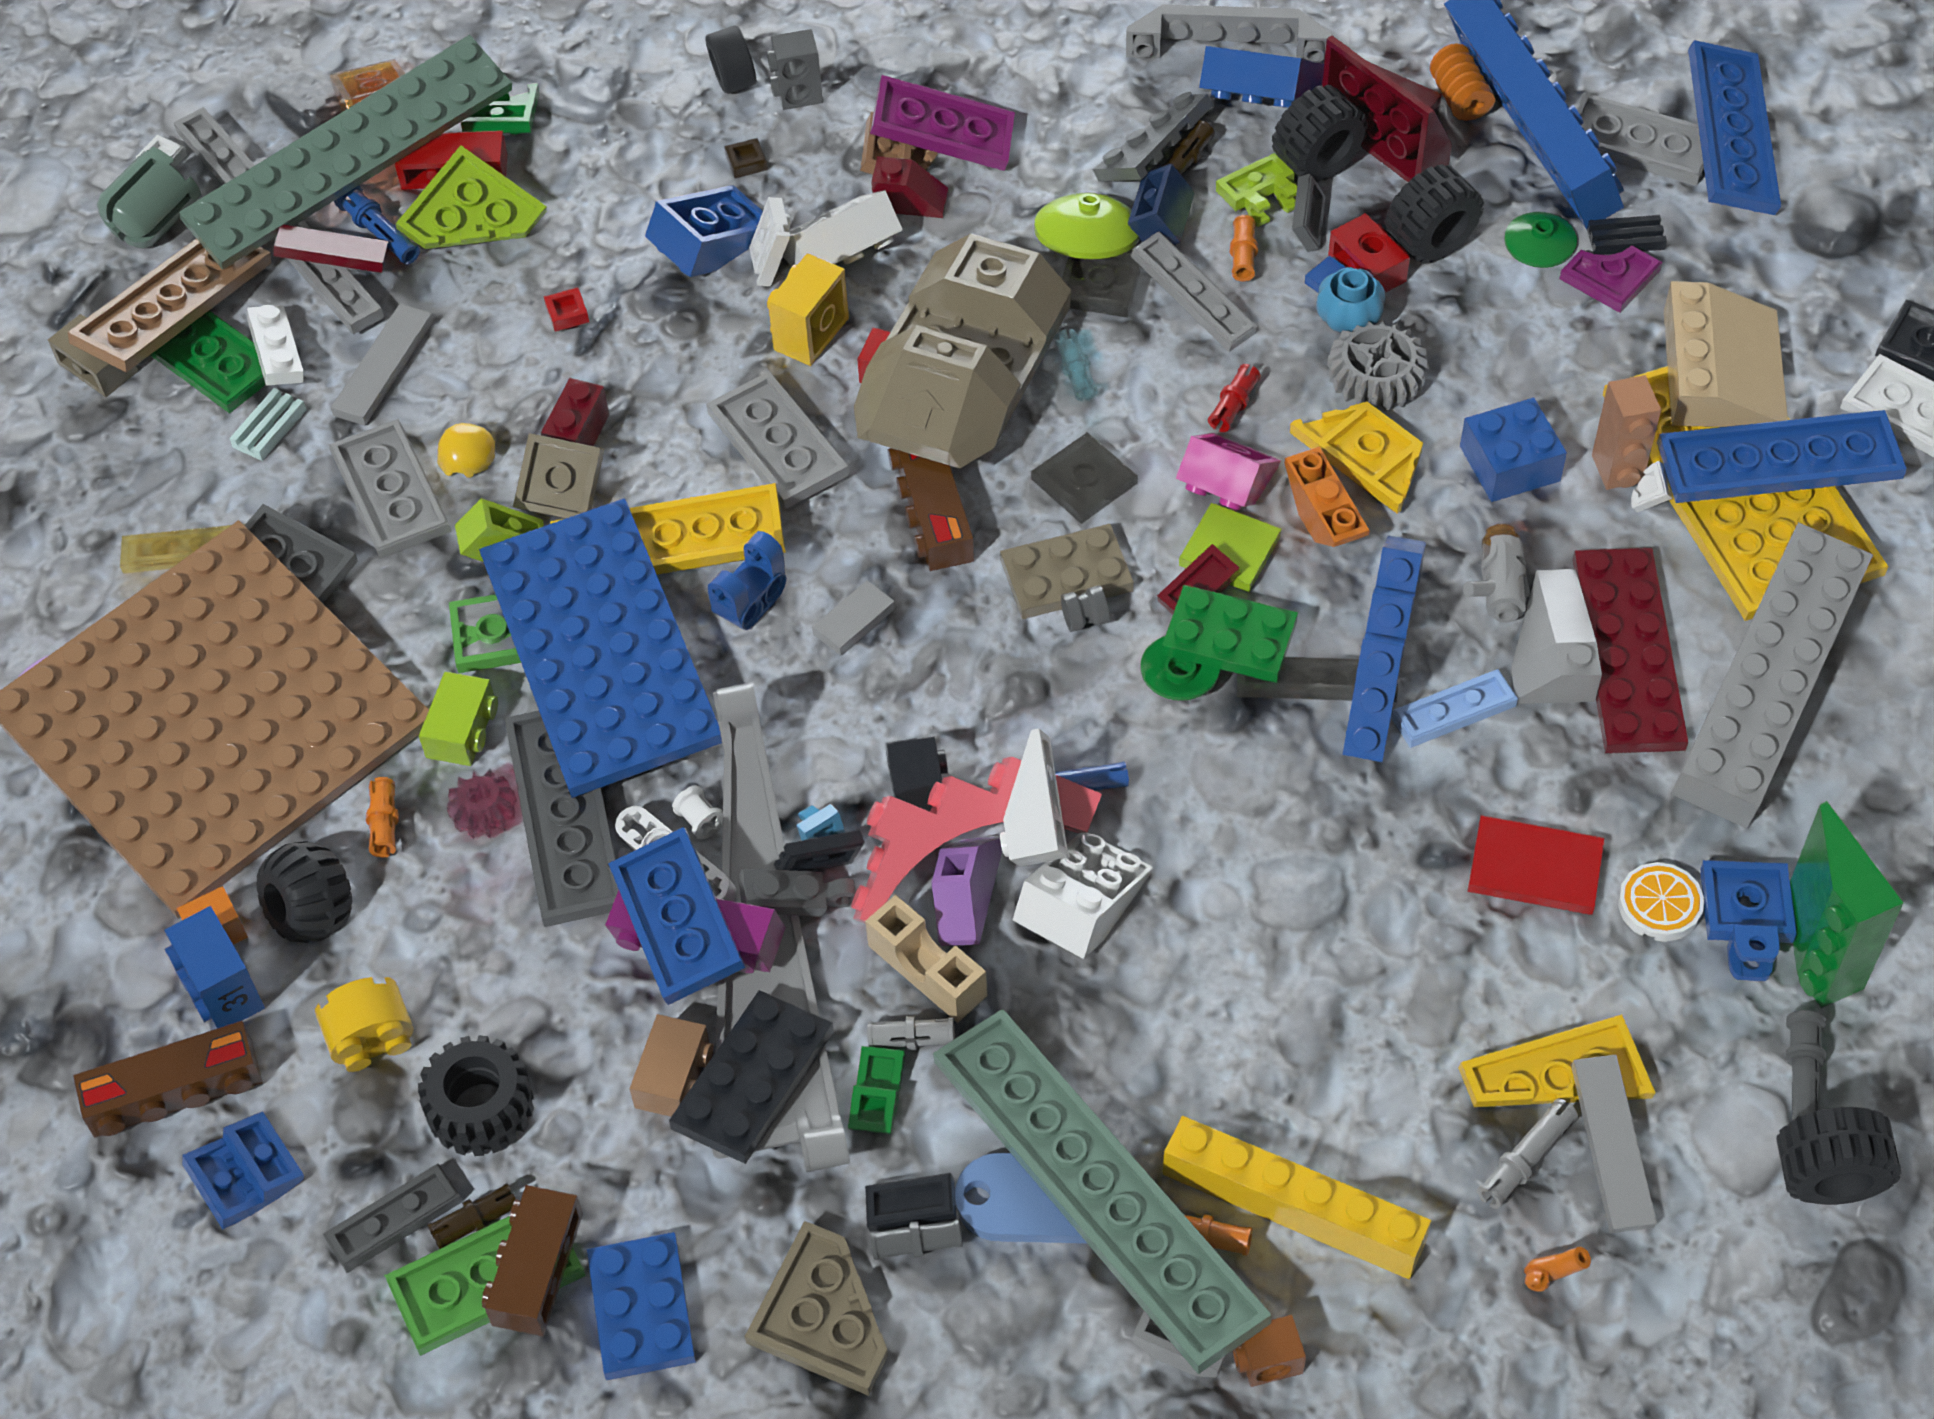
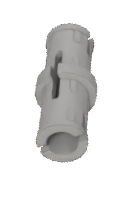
M906 1016L905 1021H868V1046L877 1048L907 1047L908 1051L917 1050V1046L946 1045L955 1039L954 1018L916 1020L915 1016Z

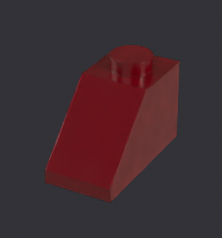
M877 156L871 181L872 193L885 190L896 214L943 218L949 194L947 186L913 160Z

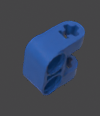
M763 531L756 532L744 545L745 561L734 573L727 570L720 571L708 584L707 588L712 612L745 631L751 629L782 594L787 581L782 547L771 535Z

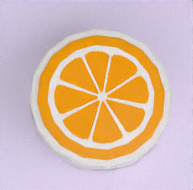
M1655 862L1641 865L1628 873L1620 887L1618 908L1623 921L1635 933L1641 936L1646 934L1655 937L1654 940L1667 942L1682 939L1694 931L1703 914L1704 896L1699 883L1687 871L1672 864Z

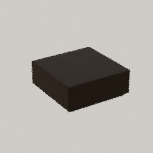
M758 138L724 146L725 155L734 179L768 170L767 161Z

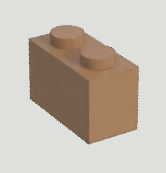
M660 1014L656 1015L629 1088L634 1108L669 1117L673 1115L698 1079L702 1067L705 1068L713 1056L714 1044L709 1042L706 1025Z

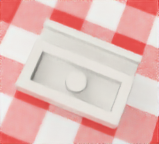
M768 197L749 247L754 273L759 274L756 281L758 286L771 287L790 239V216L785 214L782 198Z

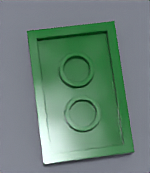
M1183 585L1162 643L1161 655L1277 683L1297 624L1298 612Z

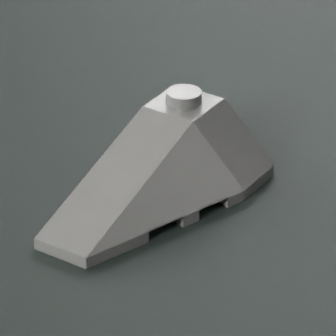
M1576 569L1536 571L1510 670L1513 692L1518 698L1517 704L1595 702L1602 673L1597 642Z

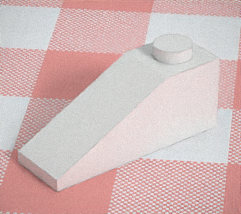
M1039 728L1033 729L1030 732L1004 815L1005 832L1000 834L1004 856L1009 857L1010 861L1020 867L1068 858L1050 737Z

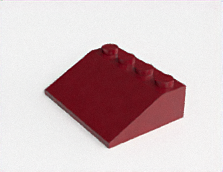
M1334 36L1328 37L1326 41L1322 87L1332 85L1338 88L1366 115L1368 129L1366 130V138L1361 144L1362 148L1407 182L1429 167L1434 168L1440 164L1444 166L1449 165L1452 144L1435 111Z

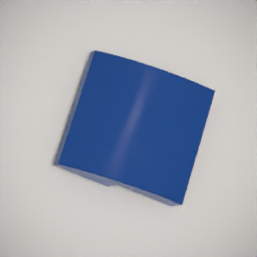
M263 1111L224 1127L223 1138L182 1155L184 1169L222 1230L263 1209L304 1180L303 1172Z

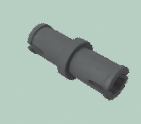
M959 1218L920 1225L919 1221L910 1222V1227L870 1232L874 1260L914 1253V1257H922L925 1251L963 1247Z

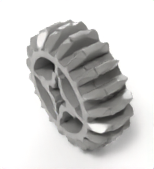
M1383 319L1379 325H1372L1369 321L1366 327L1357 325L1352 332L1342 330L1339 339L1334 340L1330 355H1328V376L1330 382L1334 383L1335 393H1343L1345 402L1355 399L1356 404L1369 402L1375 408L1383 406L1389 411L1392 403L1402 407L1406 399L1414 400L1417 391L1422 390L1428 374V355L1426 348L1422 347L1421 339L1417 337L1412 338L1411 329L1400 331L1398 322L1390 327L1385 325Z

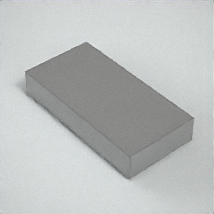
M866 580L812 626L813 635L841 656L895 610V601Z

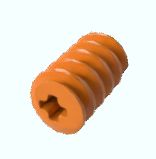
M1450 44L1440 49L1434 55L1430 63V72L1450 107L1453 116L1459 120L1469 121L1480 118L1488 113L1494 106L1495 97L1490 91L1488 83L1485 82L1483 74L1480 73L1478 65L1475 64L1473 56L1469 54L1468 47L1463 44Z

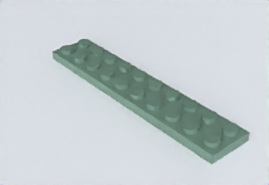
M469 34L179 212L180 219L223 270L277 237L280 226L296 225L512 90V82Z
M1003 1009L933 1053L934 1063L1197 1374L1206 1370L1271 1324V1313Z

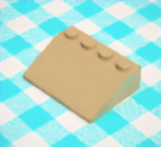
M1671 281L1664 307V325L1672 425L1728 427L1788 420L1777 310L1711 283Z

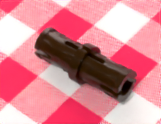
M1198 121L1186 138L1179 140L1175 144L1174 153L1161 167L1173 164L1182 176L1190 165H1194L1199 161L1201 151L1215 136L1213 127L1205 121ZM1190 146H1193L1192 150L1183 159L1182 155Z
M505 1183L502 1187L473 1202L470 1199L462 1202V1208L432 1224H427V1227L433 1239H435L436 1245L441 1249L473 1231L477 1232L485 1228L484 1225L511 1212L516 1198L511 1193L508 1183Z

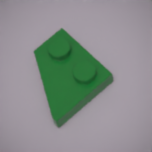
M538 83L527 84L528 92L509 97V93L466 118L460 122L462 132L503 131V133L510 134L531 133L540 95Z

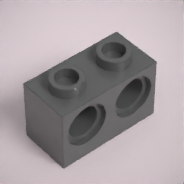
M812 29L771 36L773 50L767 51V59L770 72H775V76L770 77V85L773 97H780L782 109L787 110L823 103L819 54Z

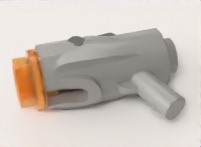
M1496 524L1485 531V536L1481 541L1483 581L1465 582L1463 593L1466 597H1486L1488 615L1499 622L1507 623L1516 620L1526 611L1525 600L1530 597V590L1526 576L1527 567L1524 557V546L1520 536L1516 533L1514 527L1507 524Z

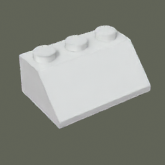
M885 190L865 194L790 230V239L783 257L791 267L795 264L798 265L807 253L832 264L843 260L846 265L864 256L862 250L872 245L876 250L894 241L892 235L903 229Z

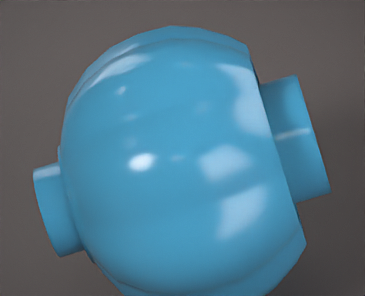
M1351 267L1342 268L1336 273L1328 275L1321 282L1316 301L1317 313L1332 330L1340 333L1342 330L1352 332L1357 325L1366 327L1369 321L1372 325H1375L1380 321L1383 314L1385 290L1381 283L1367 270Z

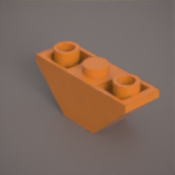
M1320 446L1285 458L1284 463L1298 515L1314 542L1336 547L1369 535V528Z

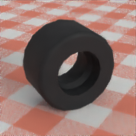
M734 25L705 36L709 58L724 93L729 94L756 84L757 77L746 40L738 26Z

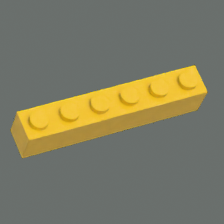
M1183 1115L1164 1151L1163 1175L1406 1279H1411L1427 1241L1431 1224L1430 1219Z

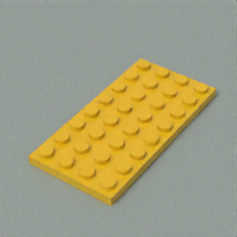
M1668 366L1633 376L1646 375L1661 409L1647 467L1657 461L1663 463L1657 445L1659 434L1719 428L1672 425ZM1607 385L1604 386L1603 390L1604 398L1607 390ZM1835 486L1675 503L1674 497L1669 500L1745 621L1753 619L1798 522L1873 554L1861 583L1885 576L1889 567Z

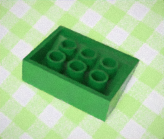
M1828 801L1818 807L1790 879L1796 926L1793 949L1797 975L1804 992L1808 996H1813L1821 1009L1865 989L1903 906V901Z

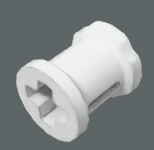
M690 786L679 793L672 804L673 812L688 821L692 826V833L697 839H706L712 836L723 825V812L721 809L711 806L705 799L704 791L700 786Z

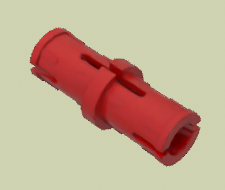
M1250 364L1240 365L1230 385L1224 386L1220 393L1219 403L1208 417V423L1214 430L1223 421L1219 432H1227L1238 412L1246 408L1249 403V394L1261 378V374L1256 367L1253 366L1247 376L1246 372Z

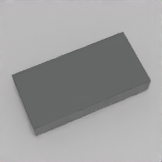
M1310 174L1298 177L1292 230L1307 252L1319 249L1326 200L1325 194Z

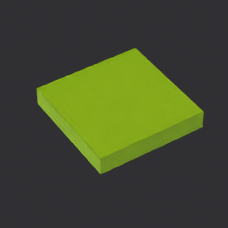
M1211 503L1180 555L1179 566L1187 568L1213 544L1240 567L1241 574L1230 585L1250 593L1281 537V528Z

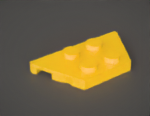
M1369 402L1351 405L1345 410L1336 409L1322 413V419L1303 424L1301 419H1297L1290 423V434L1310 449L1320 446L1331 465L1396 514L1402 510L1422 454V441Z

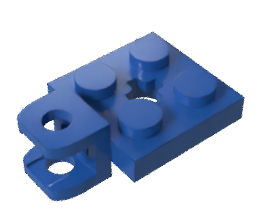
M1703 860L1700 873L1704 896L1707 940L1729 941L1727 945L1728 965L1732 976L1736 980L1767 981L1773 969V962L1779 953V943H1793L1796 936L1788 863ZM1742 896H1749L1750 901L1758 903V905L1746 907L1740 901ZM1756 961L1759 967L1757 969H1748L1744 966L1743 962Z

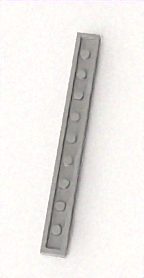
M204 107L174 122L179 136L222 185L255 166ZM304 220L294 225L311 229ZM276 237L271 240L274 244L276 241ZM288 259L353 335L384 318L382 308L346 267Z

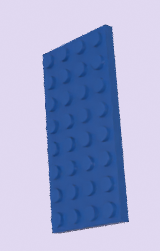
M625 498L479 549L571 798L722 743L719 724Z

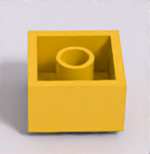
M808 253L798 265L792 266L785 281L778 289L776 288L770 293L767 301L771 324L770 332L772 333L775 351L809 366L815 362L849 319L844 268Z

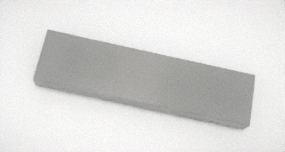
M1158 231L1132 250L1131 257L1228 352L1256 333L1257 325L1162 233Z
M404 304L398 305L331 406L333 416L364 426L367 425L434 322L431 312Z
M1617 1055L1573 1060L1571 1068L1610 1234L1654 1228L1657 1221Z

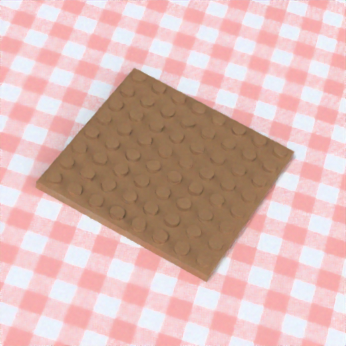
M239 520L0 690V726L178 919L180 915L176 908L222 886L418 736L429 711Z

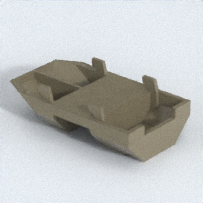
M971 233L936 251L909 295V302L888 338L880 344L866 368L854 404L857 437L957 468L964 467L994 449L1070 309L1072 290L1039 252Z

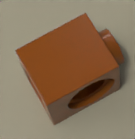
M1292 1315L1272 1319L1270 1325L1232 1351L1236 1368L1239 1374L1246 1372L1250 1387L1301 1375L1304 1372L1306 1355Z

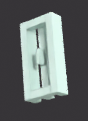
M273 388L229 438L232 447L263 461L307 411L304 401L300 399L293 401L291 395L285 393L282 396L280 390ZM287 408L288 410L284 413V415H283V416L276 422V424H275L274 422L277 420V418H278V417L285 411V409ZM265 433L266 435H265V436L262 438V440L254 447V445L256 444V442H257V441L263 436V434Z

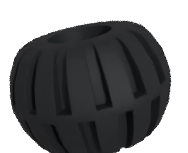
M308 841L288 843L272 852L261 864L256 881L259 904L263 909L262 912L265 918L269 921V925L282 938H286L291 942L302 943L328 938L331 933L340 928L349 918L352 909L350 882L347 879V873L343 865L340 864V860L329 848Z

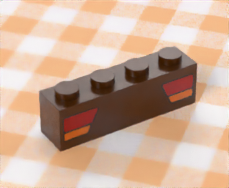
M893 448L887 449L891 470H898L900 477H896L900 499L907 498L909 506H905L909 528H916L918 535L914 536L918 557L926 558L929 571L974 562L973 536L950 465Z
M243 1021L73 1075L82 1119L94 1138L116 1135L123 1131L124 1128L142 1122H155L163 1119L167 1114L185 1108H198L207 1104L210 1100L228 1094H241L248 1091L252 1086L263 1083L253 1042Z

